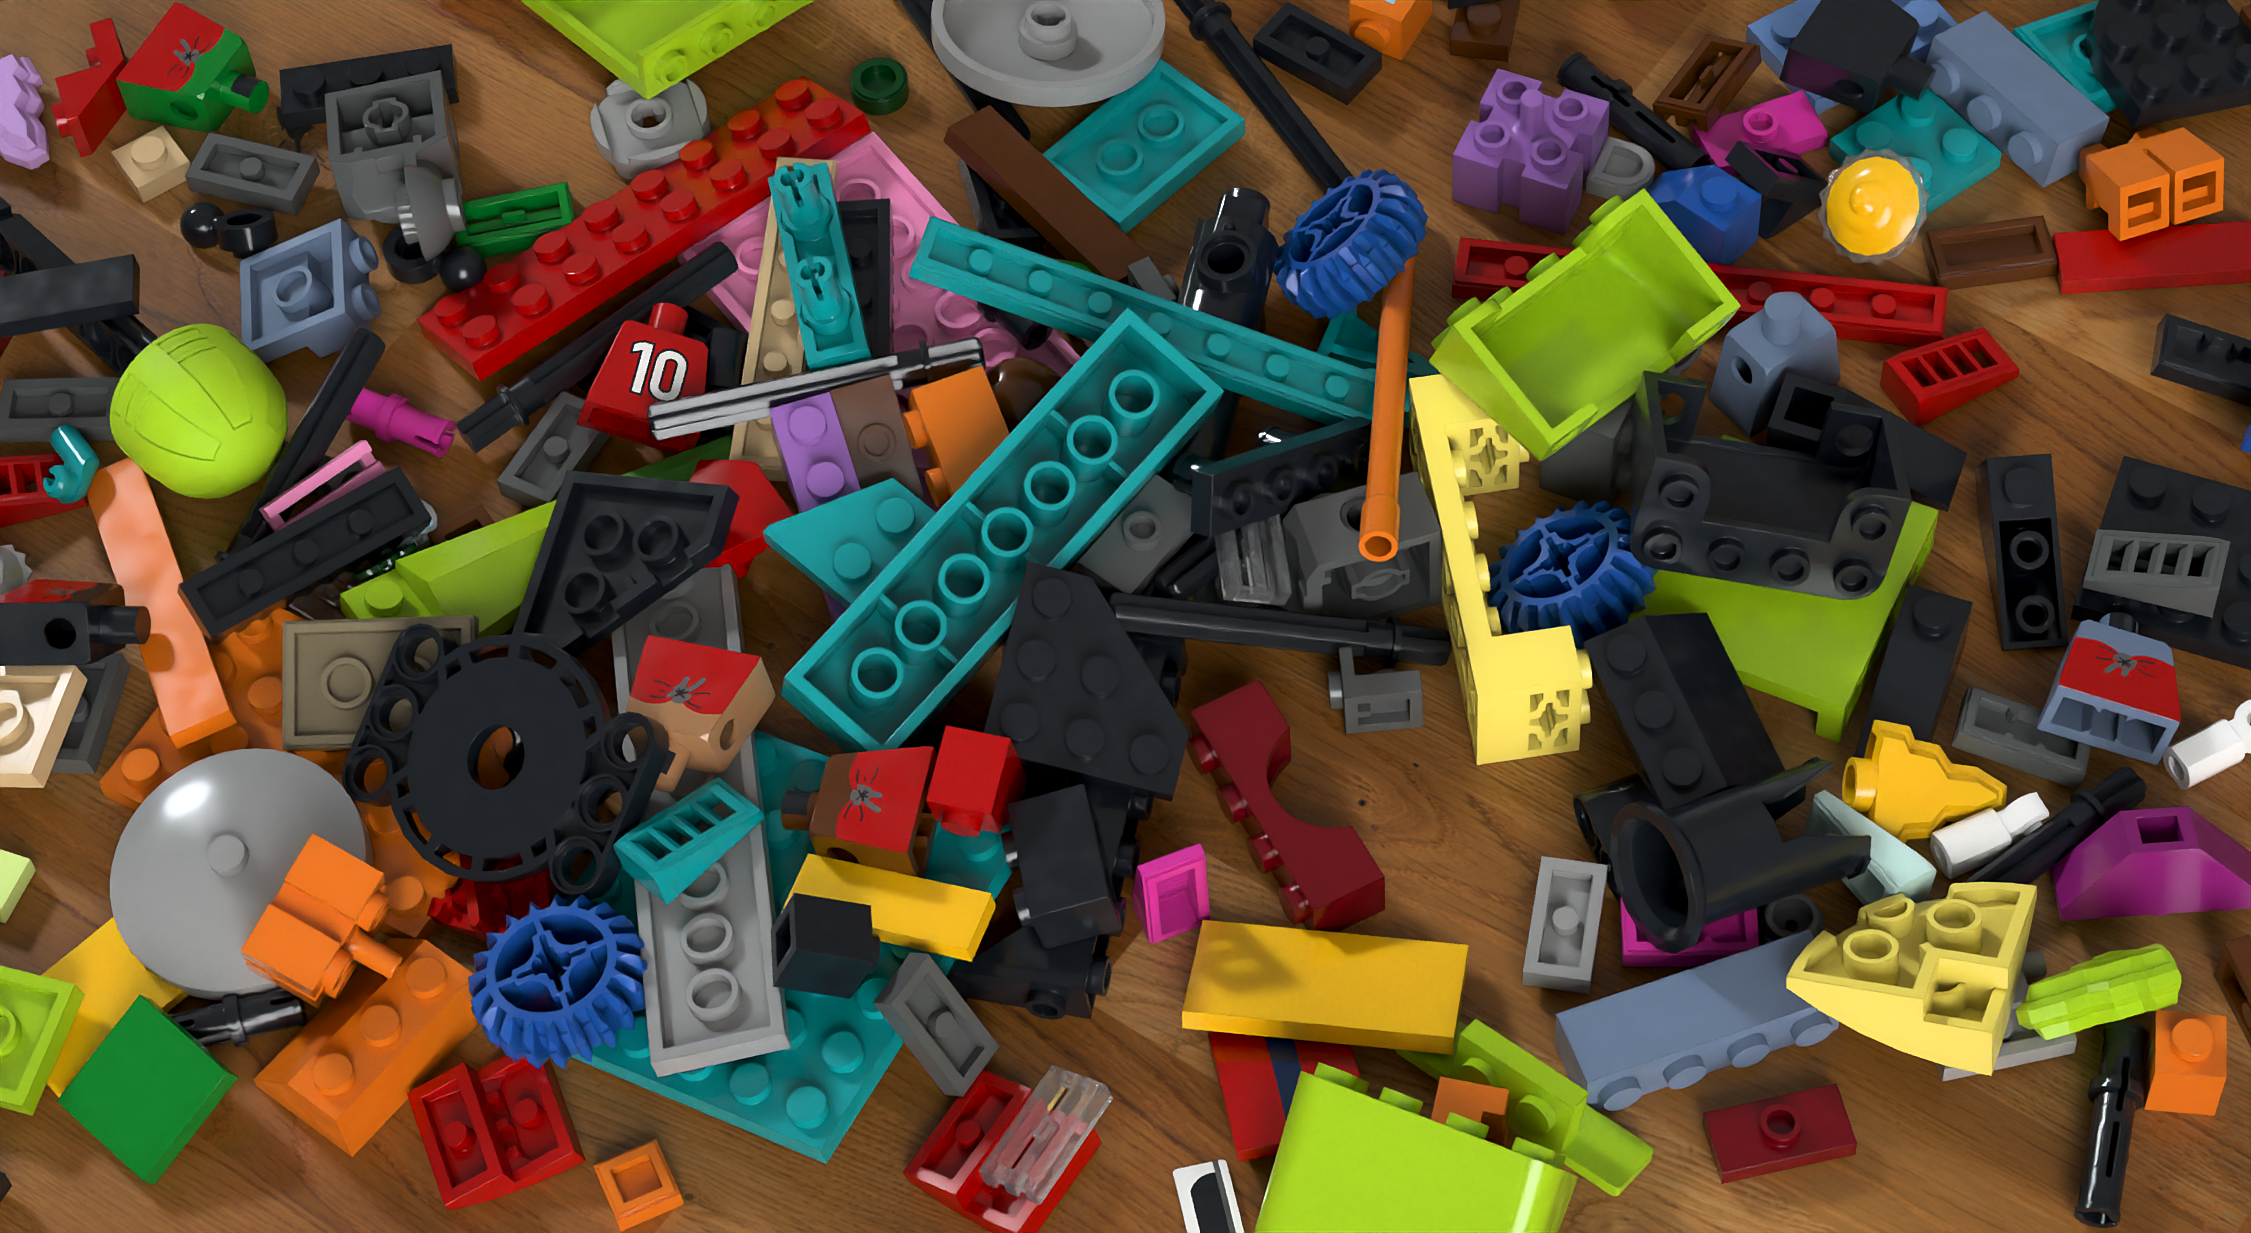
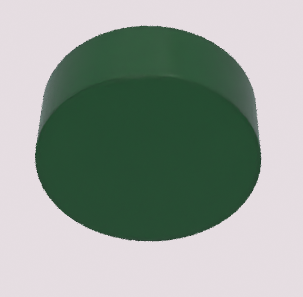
M872 58L860 63L852 71L849 80L853 103L859 110L870 115H887L899 110L907 102L910 93L905 68L899 62L889 58Z

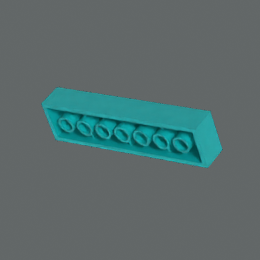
M1127 307L785 675L781 696L846 753L908 748L1002 646L1004 641L1008 639L1028 561L1070 571L1152 477L1161 472L1214 414L1224 390Z

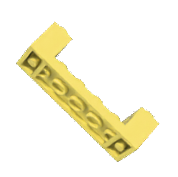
M1443 374L1409 378V453L1413 471L1418 472L1442 530V607L1447 630L1450 632L1451 649L1476 765L1579 750L1581 724L1590 723L1591 720L1586 690L1592 688L1593 685L1589 656L1585 649L1576 650L1570 625L1502 635L1497 607H1488L1485 592H1490L1487 560L1484 553L1476 554L1473 539H1478V524L1473 501H1464V496L1519 488V463L1529 462V452Z

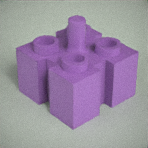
M1497 68L1480 101L1479 122L1470 120L1453 153L1452 200L1495 214L1498 213L1502 203L1520 209V222L1565 235L1582 200V182L1586 181L1608 136L1610 102L1568 89H1564L1560 97L1553 98L1542 94V81Z

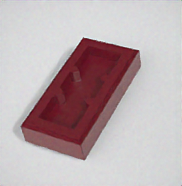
M1837 1083L1703 1113V1128L1722 1184L1856 1154L1857 1141Z

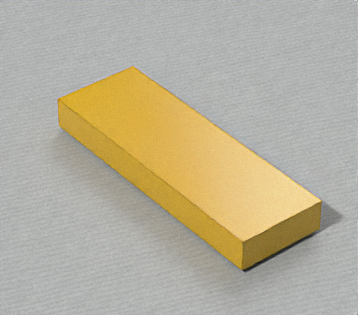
M808 853L783 906L784 909L793 893L871 905L872 933L878 934L881 942L970 962L973 961L996 908L992 893Z

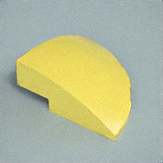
M2001 882L1954 883L1950 885L1948 894L1942 899L1914 903L1913 900L1906 898L1904 893H1899L1877 900L1859 909L1857 923L1836 936L1826 930L1818 934L1794 961L1786 977V988L1826 1015L1865 1036L1897 1050L1945 1066L1992 1076L2021 974L2037 898V886Z

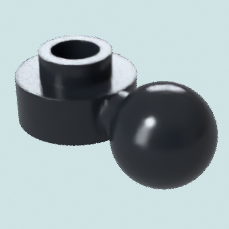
M198 202L189 206L180 219L181 234L191 246L199 249H208L219 244L221 250L233 252V256L238 259H245L269 249L268 245L278 239L274 213L267 209H245L225 215L215 204Z
M401 226L392 230L383 243V255L388 271L396 280L403 283H424L439 274L443 284L449 290L459 293L481 282L488 270L484 257L477 250L465 246L453 248L448 252L444 249L439 255L426 261L419 242L406 243Z

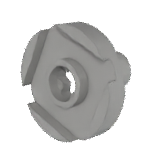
M686 78L688 85L680 81L648 101L621 79L615 80L606 88L607 97L600 103L598 108L595 102L591 111L590 124L598 152L607 162L614 165L615 171L619 176L626 179H634L645 171L654 170L657 167L673 162L680 158L679 152L686 144L708 136L710 132V118L706 99L695 83ZM649 116H654L657 122H661L655 127H642L644 124L643 119Z

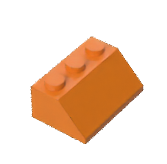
M390 938L384 945L403 956V960L394 976L390 979L364 965L347 982L340 995L336 999L332 998L253 1079L258 1088L351 1157L408 1099L407 1093L419 1087L479 1024L471 1009L473 1005L470 1000L473 996L469 991L470 984L468 981V977L474 973L427 940Z

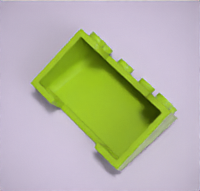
M1644 188L1625 202L1619 195H1616L1600 206L1589 217L1592 224L1573 240L1572 244L1576 249L1562 259L1555 252L1542 259L1526 274L1525 277L1529 283L1515 293L1506 286L1492 295L1483 304H1481L1477 297H1473L1465 302L1447 318L1446 322L1449 327L1431 342L1436 351L1430 358L1429 363L1539 461L1550 457L1636 394L1643 370L1663 374L1717 333L1741 307L1739 302Z
M1318 1062L1314 1075L1304 1071L1300 1072L1254 1233H1558L1578 1180V1176L1561 1169L1566 1156L1518 1137L1515 1138L1511 1150L1486 1141L1489 1126L1449 1112L1445 1125L1420 1116L1419 1113L1424 1103L1423 1101L1386 1087L1383 1088L1379 1100L1366 1095L1370 1082Z

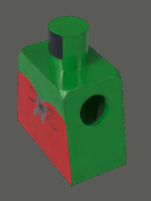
M174 2L116 77V82L130 117L205 133L217 131L234 108L258 114L266 105L269 96L267 82L256 78V71L246 42L235 33L178 2Z

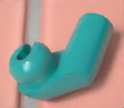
M66 424L57 428L50 438V444L64 464L55 465L49 469L50 473L55 476V480L45 477L43 480L46 494L51 498L58 499L62 504L75 503L86 496L100 464L99 457L79 430L73 425Z

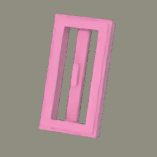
M360 440L259 508L274 533L384 474L386 469L372 455V448L367 440ZM357 460L359 461L364 470L287 522L283 521L279 513Z

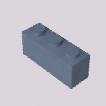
M1984 11L1935 35L1926 65L1935 69L1936 73L1929 88L2043 188L2079 169V152L2081 148L2101 143L2110 117L1988 12Z

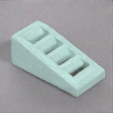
M1823 790L1814 795L1803 835L1871 836V861L1865 873L1849 880L1847 877L1841 879L1864 906L1899 893H1904L1906 898L1913 900L1914 903L1928 900L1937 870L1931 863L1828 791Z

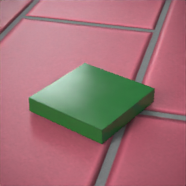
M140 994L57 1099V1102L142 1181L155 1185L239 1077L158 1004Z

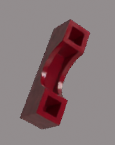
M1260 679L1190 710L1192 737L1187 740L1186 744L1189 756L1201 775L1210 772L1219 787L1216 789V796L1228 821L1231 824L1241 822L1249 835V838L1246 839L1247 847L1258 870L1262 874L1271 871L1281 887L1277 890L1280 903L1291 923L1297 925L1302 922L1307 930L1340 932L1384 911L1385 876L1354 827H1321L1305 823L1286 812L1273 797L1271 789L1275 780L1291 762L1290 726Z

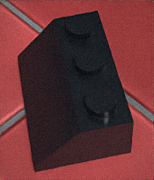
M1707 612L1644 615L1583 642L1584 649L1590 659L1592 679L1638 774L1644 780L1656 805L1662 811L1785 771Z

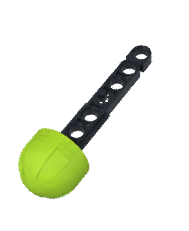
M0 196V268L6 271L8 276L76 264L21 214L12 213L11 205ZM134 315L66 327L121 377L115 389L110 407V427L114 440L120 449L149 476L158 480L168 489L188 497L202 499L221 498L258 482L275 464L274 461L281 450L288 431V407L284 391L279 381L261 358L227 329L213 324H192L174 329L158 338Z

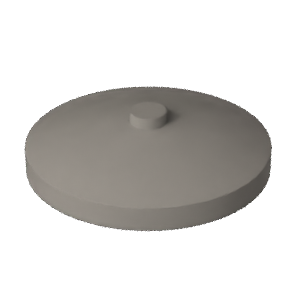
M933 0L931 38L934 50L942 64L957 79L969 87L988 96L1016 104L1038 107H1067L1110 98L1126 91L1144 79L1155 67L1162 54L1165 40L1166 15L1161 0Z
M260 748L233 750L209 756L178 771L159 785L138 807L125 827L115 850L110 874V901L117 928L124 942L148 971L175 988L184 990L186 994L194 997L223 1001L224 995L237 993L239 998L281 989L278 985L249 970L241 949L268 904H271L284 884V878L312 833L373 867L370 835L358 807L342 785L330 773L317 764L288 752Z

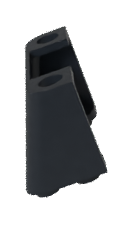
M1643 370L1633 405L1630 549L1636 560L1642 565L1653 569L1842 600H1857L1869 596L1880 587L1887 573L1912 502L1893 412L1831 402L1813 454L1693 434L1707 390L1706 381ZM1664 393L1679 395L1685 401L1683 410L1676 416L1662 418L1659 395ZM1850 425H1862L1872 431L1870 440L1862 447L1856 449H1847L1840 446L1836 442V436L1844 427Z

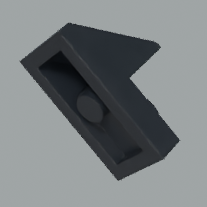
M1738 140L1724 159L1741 175L1738 179L1739 181L1762 195L1758 235L1761 238L1769 239L1776 236L1827 202L1832 185L1798 154Z

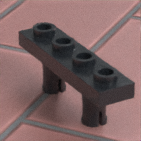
M1357 416L1301 435L1282 430L1277 426H1267L1260 432L1257 438L1256 446L1261 448L1220 461L1204 458L1193 452L1183 453L1176 460L1173 473L1191 479L1174 478L1173 486L1178 492L1192 494L1190 532L1211 538L1288 512L1294 505L1306 502L1316 495L1338 493L1367 485L1372 420Z

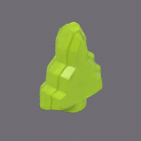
M2158 943L2140 949L2109 951L2093 957L2092 960L2072 966L2068 971L2029 985L2026 1000L2021 1002L2015 1012L2019 1025L2028 1029H2034L2044 1040H2049L2095 1025L2119 1021L2144 1012L2175 1005L2178 1002V992L2182 983L2181 974L2170 952Z

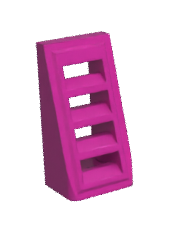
M1200 843L1137 866L1132 894L1133 909L1149 944H1154L1200 927L1203 920H1211L1206 857Z

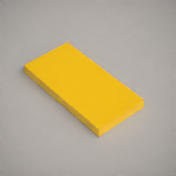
M1203 920L1182 1008V1028L1453 1055L1468 966L1469 945Z

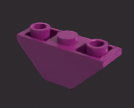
M2189 806L2119 811L2051 868L2050 879L2060 921L2097 920L2100 918L2140 915L2162 916L2170 913L2215 910L2233 911L2251 908V852Z

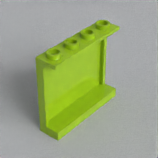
M814 0L520 1L648 101L712 61L724 56L727 52L760 32L767 30L805 5L812 3Z
M1725 434L1721 437V439L1745 442ZM1914 501L1911 502L1885 578L1880 587L1869 596L1857 600H1842L1658 570L1653 576L1656 589L1651 594L1643 597L1646 609L1631 613L1628 616V622L1644 615L1707 612L1743 685L1818 712L1815 734L1840 743L1892 634L1909 584L1915 585L1931 552L1939 510Z

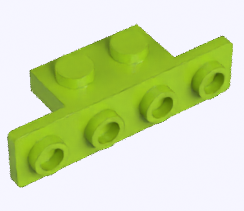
M1474 1019L1468 1026L1459 1021L1453 1055L1394 1049L1398 1055L1438 1081L1441 1076L1509 1089V1128L1532 1143L1566 1156L1563 1164L1612 1196L1620 1195L1651 1162L1654 1152L1653 1147L1586 1104L1589 1095L1588 1091L1478 1019Z

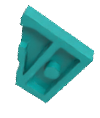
M890 478L770 524L763 531L764 542L848 609L936 512L897 480Z

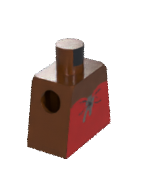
M921 746L835 754L826 762L819 792L786 791L781 808L782 825L785 830L809 831V837L816 854L819 856L924 878L938 821L935 820L926 802L937 761L936 751L934 747Z

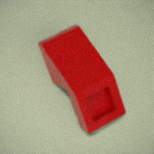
M112 18L89 24L95 47L85 50L90 68L55 78L61 102L51 104L54 118L62 138L73 136L81 157L94 153L127 110L116 82V77L126 66L127 59Z

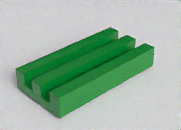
M568 182L462 202L466 224L501 217L502 219L468 225L467 230L456 232L458 247L473 248L484 258L529 249L542 235L557 231L575 220ZM560 206V208H555V209H550V210H544V211H539V212H534V213L525 214L526 212H532V211H537V210H542V209H547V208H552V207Z

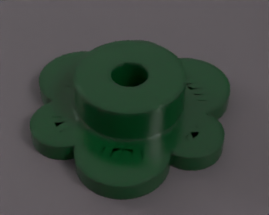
M415 542L403 544L366 563L362 568L353 572L351 577L353 581H360L369 576L371 579H374L395 569V560L403 558L418 547Z

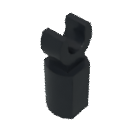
M713 328L706 336L705 345L708 346L705 393L741 385L749 335L733 329ZM734 425L701 431L699 437L712 440L719 439L725 436V431L732 432Z

